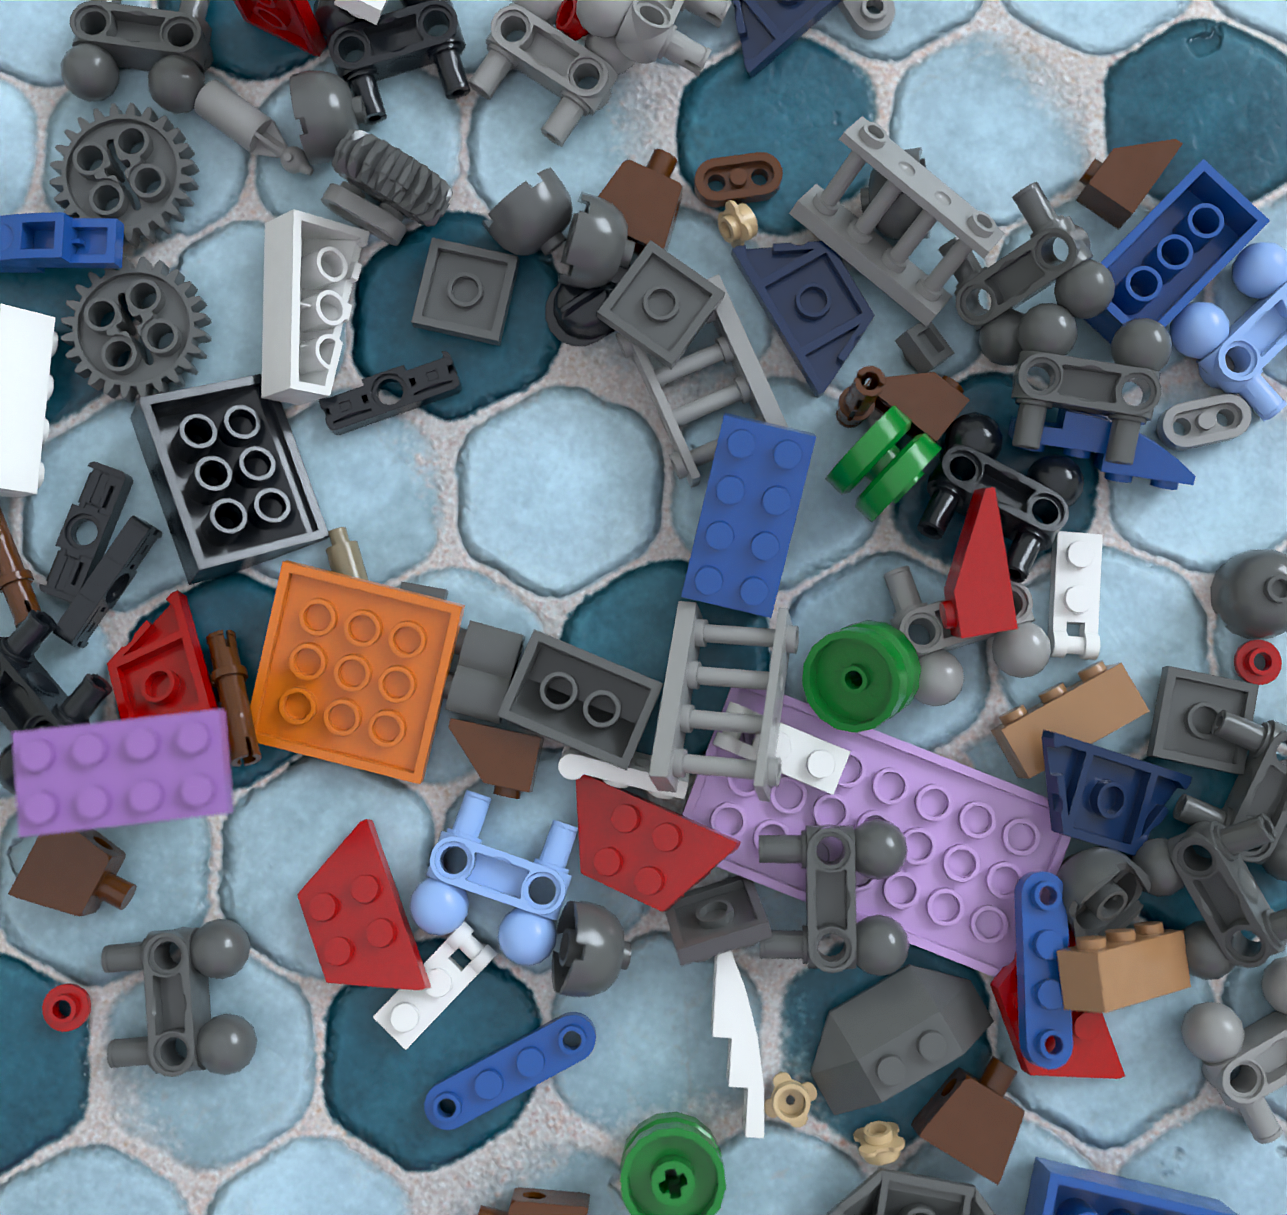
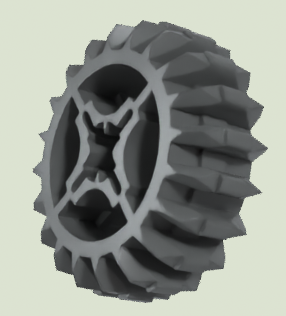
M349 129L344 139L341 138L335 149V156L332 160L335 172L362 192L380 203L392 206L410 220L425 226H435L440 217H443L450 205L449 201L453 195L450 185L426 165L385 140H381L363 130Z

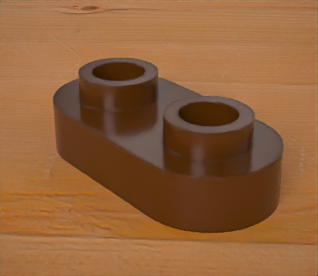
M765 152L712 158L706 160L698 167L695 174L694 190L698 199L710 207H723L730 200L735 201L737 205L765 201L772 198L778 192L783 171L780 162L774 156ZM761 175L767 182L764 185H756L753 183L752 177ZM718 181L723 184L724 188L720 191H713L709 188L708 184Z

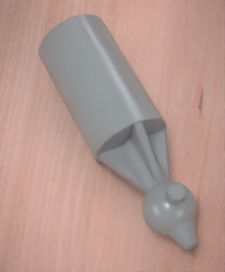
M211 80L202 87L194 103V110L199 116L250 153L281 158L283 168L289 173L312 175L314 170L308 163L305 152L299 147L287 146L274 120L219 80Z

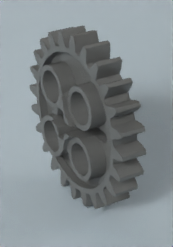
M113 103L110 107V116L106 117L95 108L93 109L95 121L90 124L82 117L77 118L82 130L77 134L66 129L64 133L71 140L69 146H55V149L64 157L63 161L50 162V166L61 175L51 179L50 184L58 192H61L54 197V200L60 207L65 209L64 213L72 218H117L124 224V238L134 248H139L140 236L145 235L153 244L156 243L155 230L159 228L168 235L172 234L168 221L171 218L180 222L185 221V218L178 209L180 206L193 207L194 203L186 195V191L199 189L194 179L189 177L199 172L197 165L193 160H190L195 153L188 143H184L186 138L179 128L173 129V124L165 115L158 119V116L150 107L141 115V112L134 103L129 104L125 114ZM112 142H114L119 160L127 167L125 176L141 204L139 210H136L131 192L123 185L125 182L124 174L117 161L113 158L109 148ZM144 142V146L140 151L130 154L136 144ZM103 159L99 168L90 171L94 162ZM161 181L156 191L146 193L150 184ZM119 198V203L116 207L106 211L107 204L111 200Z
M142 256L136 268L126 257H123L122 268L120 270L104 268L105 276L102 278L90 271L88 276L93 285L88 289L77 284L75 288L82 298L80 301L67 300L65 303L75 311L74 316L61 318L63 324L73 329V332L61 336V340L67 345L74 347L65 354L66 358L73 363H79L74 371L84 379L89 377L87 384L97 391L104 387V394L112 399H115L121 392L122 398L129 403L134 402L137 392L140 397L153 395L154 389H157L160 393L169 392L168 384L172 381L181 388H184L185 382L181 374L184 371L194 375L198 374L197 369L191 364L193 358H207V355L198 348L199 343H207L212 340L205 331L200 329L212 322L205 313H200L207 304L200 296H195L198 289L191 281L184 282L185 276L178 269H174L169 273V267L160 260L152 268V264ZM150 294H156V300L153 305L142 309L141 306L145 297ZM125 295L130 314L141 323L137 326V330L121 304L120 298ZM115 311L113 321L109 325L101 327L104 315ZM137 331L140 337L142 338L143 343L151 352V355L154 360L151 365H148V358L145 353L146 351L144 346L136 338L133 337L135 334H137ZM167 333H174L171 344L166 348L159 349L158 345L162 336ZM132 350V357L129 363L118 367V359L121 354Z

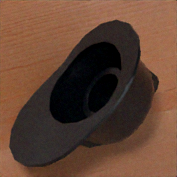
M629 265L628 269L619 267L613 280L602 287L583 289L560 283L551 291L546 302L545 319L550 331L559 341L571 346H588L615 331L597 318V311L631 265Z

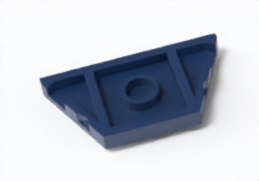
M732 0L744 56V65L751 79L842 0Z
M810 241L804 245L774 243L770 248L746 249V245L732 248V258L816 398L821 397L875 316L839 255L823 241Z
M1043 730L1041 736L1051 831L1135 856L1140 847L1148 840L1150 831L1155 826H1158L1169 813V810L1164 806L1177 788L1186 790L1192 781L1191 776L1056 732Z

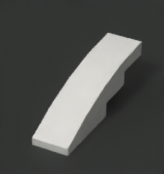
M727 951L714 956L710 1029L712 1037L728 1038L726 1078L729 1087L744 1088L742 1127L745 1137L764 1138V1083L758 1036L745 985L732 952Z

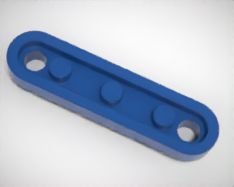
M1030 872L1019 879L1014 891L1019 1045L1023 1056L1031 1064L1045 1069H1056L1063 1066L1069 1060L1073 1050L1072 1010H1064L1057 950L1069 947L1068 916L1062 899L1063 882L1050 872ZM1043 887L1048 890L1050 895L1049 901L1046 904H1043L1039 898V892ZM1052 1035L1055 1040V1047L1048 1053L1045 1049V1040Z
M579 1012L562 1014L443 1078L432 1086L426 1096L424 1109L428 1120L439 1129H456L584 1060L591 1054L596 1042V1029L593 1022L586 1015ZM567 1032H577L581 1037V1042L573 1047L567 1045L564 1041V1035ZM442 1099H451L456 1105V1110L452 1113L443 1112L440 1108V1101Z

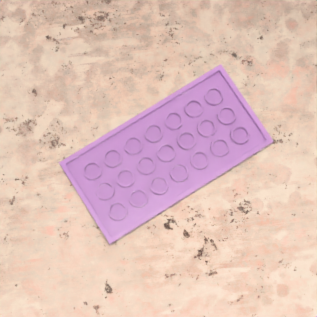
M731 687L721 712H726L729 702H734L763 715L767 690ZM785 694L781 723L851 751L834 795L781 774L779 786H771L770 800L765 802L759 800L753 787L754 780L697 774L681 815L741 841L739 848L733 854H729L716 867L806 902V869L801 867V863H759V835H801V830H805L806 825L854 826L855 829L863 822L874 819L889 821L897 826L906 838L908 847L906 862L899 872L890 878L880 880L866 878L855 870L856 922L858 923L864 918L873 915L891 917L901 924L907 933L910 944L993 977H996L1004 966L1009 965L1015 956L1014 891L1017 882L1022 876L1030 872H1050L1056 875L1062 865L1071 840L1069 836L1051 831L1047 797L874 729L857 733L835 729L821 720L808 703ZM714 730L704 756L745 759L712 745L717 732L722 733V731ZM742 733L739 740L751 745L755 734ZM836 837L822 839L817 845L818 857L823 861H835L842 854V842ZM1043 887L1039 892V898L1043 904H1046L1049 901L1050 895L1048 890Z

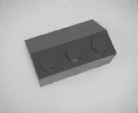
M534 629L497 716L627 771L661 692L663 683Z

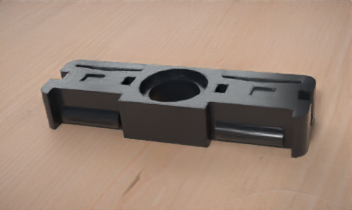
M442 351L444 358L407 370L404 365L361 379L363 383L361 387L330 398L319 399L321 409L326 414L325 421L328 428L335 435H342L460 393L462 385L450 354ZM395 382L403 388L402 398L395 404L387 405L379 400L380 389L386 383Z
M98 462L88 464L93 471L89 473L78 500L79 506L71 505L55 545L60 547L61 550H58L46 579L47 585L39 584L42 592L69 602L74 600L103 558L133 484V478L128 474ZM93 521L97 526V537L92 543L81 545L77 541L76 531L83 522Z
M135 515L131 516L57 623L53 634L71 646L86 647L89 644L87 642L108 610L113 609L136 575V569L157 538H161L163 532Z

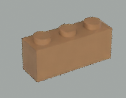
M1103 660L1098 661L1079 671L1078 675L1081 680L1066 688L1064 683L1061 682L1040 693L1038 696L1042 702L1028 710L1022 704L999 716L1002 724L992 729L991 732L1017 778L1030 779L1045 770L1041 738L1043 730L1056 732L1092 744L1150 711L1122 662L1105 666Z
M1146 921L1134 923V929L1118 928L1106 930L1105 936L1095 935L1075 938L1076 946L1057 950L1064 1010L1108 1013L1190 988L1191 982L1184 931L1164 929L1163 922Z

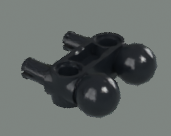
M335 0L315 1L313 14L320 27V33L327 38L329 54L337 75L347 82L352 90L353 97L362 96L367 114V123L364 125L376 124L387 118L377 81L431 64L436 65L447 99L461 98L470 93V87L460 57L466 44L457 14L450 0H400L404 8L381 15L377 25L365 19L354 17L348 11L334 5ZM435 25L448 27L447 32L441 36L435 37L428 34L429 30ZM353 50L364 52L362 58L356 62L345 61L347 54Z
M977 412L961 415L948 427L945 449L936 467L929 475L927 491L931 499L917 529L928 538L941 539L955 511L964 516L967 515L974 490L995 487L1003 536L1013 541L1006 555L1010 581L1022 583L1027 579L1038 552L1051 548L1057 532L1068 521V507L1074 505L1083 492V474L1080 467L1070 458L1053 454L1035 461L1025 476L995 460L1000 454L1003 440L998 423L988 415ZM951 472L959 475L963 481L956 479ZM1033 514L1038 516L1043 523H1040L1038 520H1036Z
M31 610L10 637H0V720L11 734L12 732L38 730L40 727L56 728L90 724L89 717L113 691L111 685L104 678L97 674L91 675L89 673L85 675L71 695L67 696L34 656L40 645L57 627L54 619L41 610ZM11 743L0 754V783L3 788L16 795L13 743Z

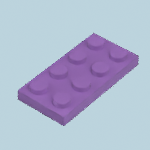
M216 709L12 732L19 837L234 813L226 710Z

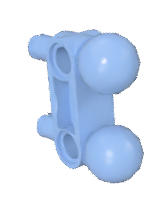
M1259 242L1250 244L1242 249L1232 265V280L1238 291L1249 298L1258 300L1230 327L1229 320L1224 311L1215 304L1207 302L1189 303L1172 320L1170 336L1176 351L1186 357L1197 359L1199 375L1204 383L1212 388L1221 389L1225 394H1239L1259 415L1261 420L1266 421L1277 415L1287 405V402L1261 376L1262 368L1287 345V251L1276 243ZM1225 355L1231 357L1234 362L1233 372L1228 369L1225 363Z
M466 790L453 828H447L446 832L441 831L438 842L431 852L430 864L426 872L428 878L418 884L411 895L409 908L412 919L421 930L428 934L441 936L452 933L462 925L468 915L469 900L466 890L514 906L516 908L506 914L499 925L497 938L500 950L508 960L517 965L532 966L539 964L550 956L556 945L557 931L553 920L557 921L572 878L571 875H568L569 870L565 869L578 828L553 820L539 859L534 858V861L531 862L481 844L482 840L478 837L492 799ZM454 847L462 848L468 858L465 869L457 874L448 872L443 862L446 852ZM540 877L551 879L556 887L554 899L545 905L536 903L530 895L531 884Z

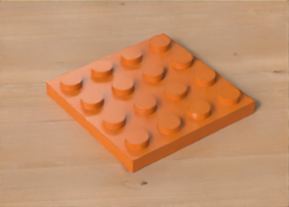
M289 560L282 561L250 704L257 742L290 752L421 784L425 778L443 702V691L450 672L465 605Z

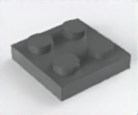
M432 238L411 321L412 325L419 329L500 346L520 264L519 256Z
M650 240L597 311V318L672 370L724 299L725 292Z
M1172 666L1162 667L1146 756L1234 775H1244L1248 750L1213 735L1211 730L1217 715L1222 710L1253 721L1259 685Z
M735 876L688 891L668 911H665L681 966L693 962H704L715 955L737 948H748L756 945L759 941L773 937L768 918L753 881L741 876Z

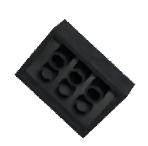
M262 374L140 397L137 399L130 420L189 585L233 574L329 538L327 527L282 403L261 398Z

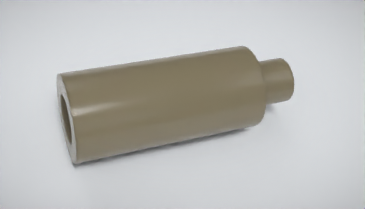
M346 527L330 530L328 533L332 546L326 549V554L331 571L368 580L358 541L349 540Z

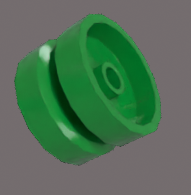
M893 405L857 441L825 478L842 495L850 493L866 477L871 483L857 497L855 508L870 522H873L891 502L896 504L925 474L922 469L942 449L926 433L916 435L900 450L896 444L910 430L912 420L896 405Z
M865 620L834 631L812 646L803 663L802 685L808 704L821 720L835 729L857 733L878 727L911 704L919 689L921 665L915 647L903 632L885 622Z
M680 1112L658 1113L639 1123L626 1139L620 1165L622 1200L630 1215H716L721 1208L726 1190V1181L721 1149L712 1131L696 1117ZM676 1169L677 1175L669 1176L665 1171Z

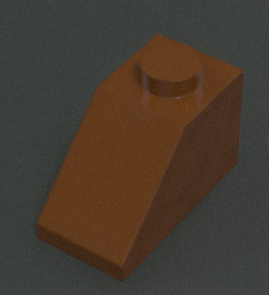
M1177 139L1113 148L1103 163L1095 158L1082 175L1079 182L1085 185L1076 201L1119 230L1138 208L1183 143Z
M935 372L885 377L886 384L883 385L882 392L878 394L875 400L874 409L881 415H884L893 405H896L912 420L911 428L906 433L913 439L918 434L926 433L937 442L970 399L963 395L964 390L961 385L948 376L940 377Z
M450 718V731L483 783L495 785L493 794L520 799L522 791L533 792L544 738Z

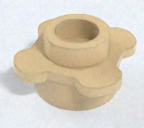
M733 200L727 201L725 203V211L718 214V227L724 240L731 243L734 248L744 245L745 241L757 235L758 223L748 205L744 203L737 205Z
M787 1072L777 1073L773 1078L774 1089L771 1097L764 1101V1111L770 1118L778 1116L781 1120L790 1123L795 1128L802 1127L808 1121L807 1114L810 1110L811 1101L817 1097V1090L811 1082L800 1083L791 1079ZM791 1095L795 1098L792 1104L786 1102L787 1096Z
M874 1121L853 1133L854 1140L861 1145L858 1148L859 1154L867 1163L872 1165H887L896 1161L901 1154V1150L905 1147L904 1138L898 1136L899 1126L894 1122Z

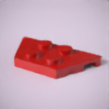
M178 590L172 592L166 598L170 605L152 624L146 620L134 633L131 642L121 647L107 663L121 720L218 709L187 596Z
M583 775L576 779L581 874L661 912L668 911L684 897V894L689 889L700 883L711 873L710 871L729 854H733L740 846L741 841L623 788L612 787L606 784L603 779Z
M362 820L297 894L326 983L418 991L431 988V984L373 820Z
M1068 929L1069 947L1076 946L1074 934ZM1015 952L1013 961L1000 970L990 983L1021 1070L1031 1076L1121 1079L1125 1077L1103 1013L1072 1010L1073 1050L1069 1060L1063 1066L1056 1069H1045L1033 1065L1026 1060L1019 1045L1017 963ZM1052 1035L1045 1040V1049L1048 1053L1055 1047V1040Z

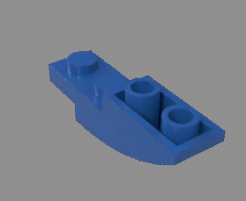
M64 212L0 216V273H44L45 268H122L124 224L117 218H72Z
M1059 408L1056 422L1045 421L1039 450L1021 448L1044 452L1046 445L1063 447L1064 455L1086 459L1090 458L1091 452H1096L1093 464L1101 472H1105L1104 478L1122 483H1132L1134 476L1151 479L1150 485L1154 487L1177 490L1179 483L1194 485L1196 477L1180 460L1140 432L1133 465L1106 462L1105 456L1112 420L1103 415ZM1011 416L1008 430L1012 440L1017 419L1015 416Z

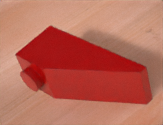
M995 487L976 489L973 492L945 583V601H941L939 605L944 628L950 629L952 636L961 639L1018 629Z

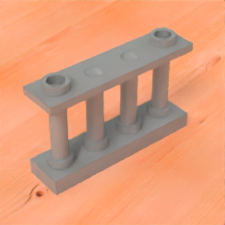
M862 116L839 139L852 151L824 190L818 184H815L796 202L789 214L927 327L952 297L943 286L968 255L974 250L984 259L1005 233L996 226L995 221L988 214L977 211L893 142L880 125L869 122ZM867 162L888 180L861 217L858 218L845 208L839 200ZM903 192L922 207L923 210L893 247L874 231V228L899 194ZM939 221L959 239L933 271L927 275L913 264L908 257L934 224Z
M719 274L707 280L725 292L724 299L706 323L713 322L720 337L715 339L716 344L679 359L672 370L665 365L653 370L646 352L620 333H616V338L624 357L629 358L633 356L675 452L670 454L669 458L679 480L686 477L691 488L700 483L701 475L697 467L713 461L718 439L689 451L679 428L680 426L741 400L743 404L750 403L756 416L755 420L788 427ZM722 360L725 364L732 363L738 376L733 379L734 384L671 410L661 386Z
M678 601L648 775L658 791L676 793L678 778H684L686 773L754 780L753 787L759 800L769 802L771 786L778 787L781 778V758L776 757L789 655L790 653L796 654L799 645V627L792 625L788 608H778L776 629L709 624L707 619H703L697 602ZM707 643L773 647L769 672L703 667L701 662H698L700 647H706ZM700 685L767 690L763 715L695 710L694 705H691L693 689H699ZM693 729L760 734L757 760L688 754L687 749H683L686 733H692Z

